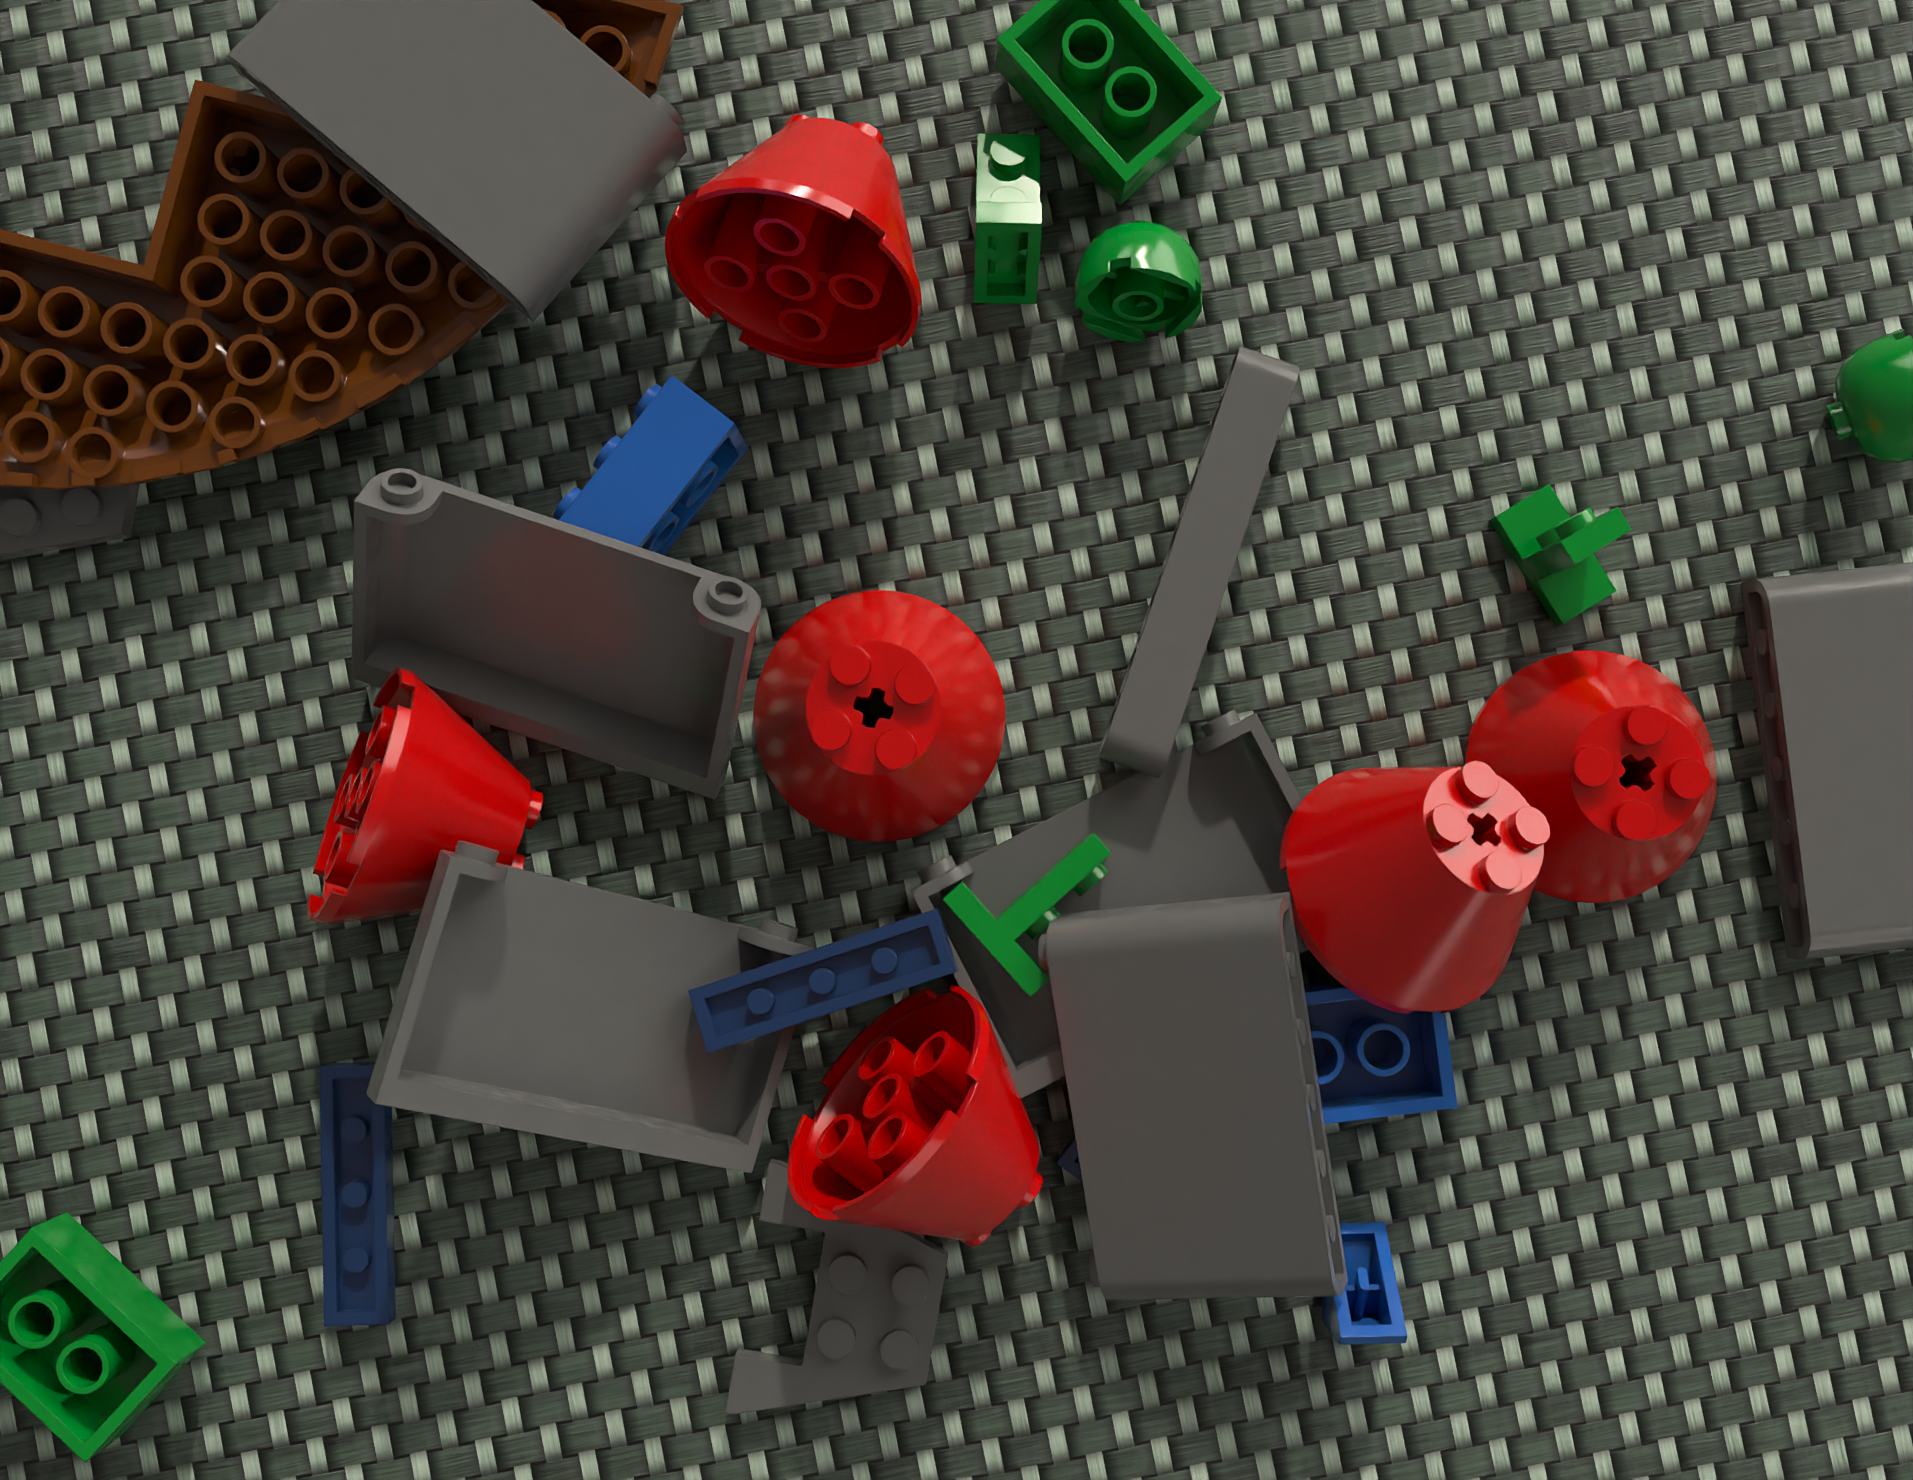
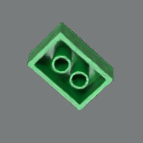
M1040 0L996 39L995 68L1119 206L1213 124L1222 100V96L1135 0Z
M68 1212L32 1227L0 1262V1383L84 1462H87L117 1440L206 1343Z

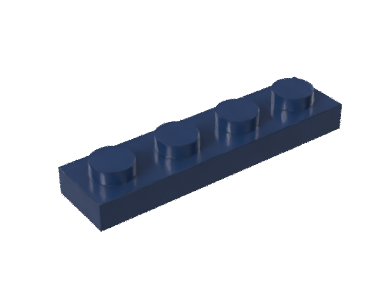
M938 908L688 990L707 1053H711L958 972L959 969Z
M375 1062L327 1063L319 1066L324 1326L388 1325L396 1318L392 1107L375 1104L366 1094Z

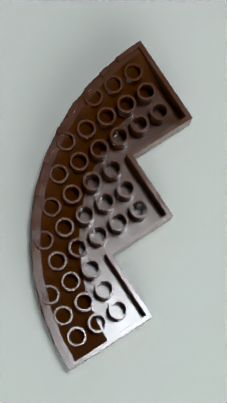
M532 0L644 95L650 98L655 94L684 11L681 4L665 0ZM195 80L144 265L0 229V486L64 490L143 484L230 466L305 440L384 401L454 354L511 303L268 98Z

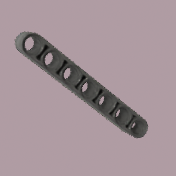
M1239 346L1224 384L1098 754L1099 758L1160 778L1170 755L1291 400L1300 366Z

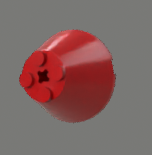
M801 114L793 115L787 119L783 129L687 195L679 203L672 215L666 231L664 245L670 272L678 287L692 305L707 319L712 316L714 311L723 319L742 330L738 340L771 356L808 366L824 368L860 367L879 362L883 351L897 344L903 347L914 333L921 313L922 297L897 173L893 161L882 147L884 143L882 134L875 127L864 122H855L849 125L833 119L810 118Z
M888 590L862 591L834 598L817 606L796 621L779 639L764 664L757 684L753 709L754 733L762 764L775 788L787 803L800 815L826 831L842 837L870 842H891L919 836L942 826L963 811L982 790L996 765L1004 738L1006 719L1005 700L997 669L988 651L975 633L957 616L930 600L908 593ZM874 698H884L885 705L893 709L890 720L879 718L875 728L864 726L866 722L865 715L861 712L865 704Z
M1584 650L1556 654L1538 660L1520 669L1496 688L1476 715L1466 740L1469 743L1465 764L1471 761H1480L1490 766L1496 775L1506 780L1518 790L1531 807L1541 811L1550 825V837L1544 843L1543 862L1533 890L1554 898L1584 903L1611 902L1638 895L1655 887L1679 869L1694 852L1709 825L1717 793V766L1713 744L1707 727L1691 700L1673 681L1655 668L1637 659L1607 651Z
M396 667L389 674L379 690L373 706L380 708L375 718L370 734L363 731L359 732L337 789L314 865L313 874L323 877L324 886L322 897L312 894L308 897L307 917L310 921L326 925L421 912L440 850L455 852L458 840L494 849L499 852L496 863L523 869L524 855L516 852L524 828L531 830L539 817L543 804V793L531 790L530 781L414 672L400 667Z
M1471 761L1464 766L1358 768L1335 774L1321 782L1298 803L1288 820L1283 834L1280 851V871H1287L1289 887L1294 901L1292 910L1295 927L1318 962L1338 982L1362 999L1378 1007L1402 1014H1409L1414 1010L1440 1011L1441 1014L1454 1011L1483 995L1502 974L1541 869L1544 843L1550 837V825L1541 811L1531 807L1518 790L1506 780L1496 775L1490 766L1480 761Z
M951 985L948 990L949 993L937 995L930 988H926L907 996L872 1021L847 1046L828 1070L821 1083L829 1088V1091L820 1104L813 1120L807 1115H802L792 1141L788 1159L787 1178L791 1195L795 1202L812 1216L829 1221L958 1239L970 1247H975L982 1244L992 1230L1004 1221L1016 1207H1025L1036 1198L1043 1183L1042 1176L1036 1171L1039 1161L1037 1137L982 1004L965 989Z

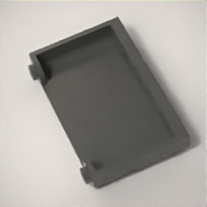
M279 0L227 55L228 60L240 76L533 322L687 152L684 136L679 129L683 119L667 100L658 94H653L648 98L532 0Z
M391 469L374 476L354 500L353 679L381 688L389 674L396 667H400L414 672L458 714L716 799L727 775L761 610L760 597L752 587L737 578L724 576L418 474L410 469Z
M1913 562L1759 578L1742 582L1741 590L1787 958L1806 960L1913 948Z
M1234 709L1202 725L1201 729L1206 738L1169 756L1160 778L1138 772L957 866L950 855L917 872L922 884L913 888L911 893L922 913L939 908L959 969L953 975L959 987L975 997L985 1009L1021 1098L1066 1076L1051 982L1049 980L1029 997L945 903L943 896L962 880L996 918L1089 833H1094L1111 851V854L1101 862L1108 872L1082 896H1079L1073 888L1053 905L1060 915L1062 913L1290 892L1293 905L1294 901L1289 887L1287 871H1280V851L1285 827L1301 798L1257 713L1240 720ZM1048 927L1034 939H1031L1025 932L1016 939L1041 969L1038 943L1040 936L1047 933ZM1295 927L1300 955L1309 949Z
M458 840L455 852L440 850L366 1091L369 1098L379 1105L752 1173L795 1025L707 1053L688 990L815 949V947L796 940L799 929L762 918L760 927L757 929L496 863L498 851Z
M1290 892L1062 913L1053 919L1048 926L1047 933L1042 934L1039 938L1038 955L1043 971L1050 975L1093 1244L1089 1257V1274L1093 1286L1100 1287L1106 1300L1341 1296L1348 1283V1275Z

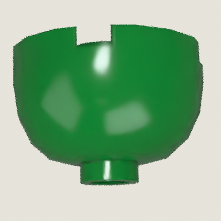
M1140 220L1107 229L1093 239L1079 263L1075 279V309L1079 307L1083 311L1082 322L1090 330L1110 339L1126 342H1145V334L1142 330L1158 331L1161 329H1165V339L1177 336L1194 325L1202 312V280L1199 259L1181 234L1161 224Z
M1899 329L1859 347L1842 363L1835 379L1837 401L1825 406L1837 439L1840 441L1851 437L1863 454L1881 462L1901 463L1913 460V339L1910 335L1905 337V330Z

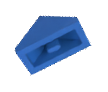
M1385 1222L1340 1223L1348 1283L1341 1296L1322 1297V1322L1339 1345L1406 1343L1407 1331Z

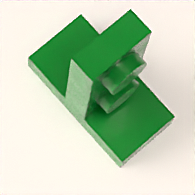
M977 133L974 303L1036 304L1042 232L1040 135Z
M1548 484L1489 520L1555 626L1566 623L1617 591L1593 553L1632 530L1618 507L1597 517L1591 508L1588 507L1570 517L1551 485Z
M1089 833L996 918L962 880L943 896V900L1031 997L1050 979L1016 939L1023 932L1031 939L1037 937L1049 926L1053 919L1060 915L1053 905L1072 888L1079 896H1082L1103 878L1108 870L1101 862L1111 854V851L1094 833Z

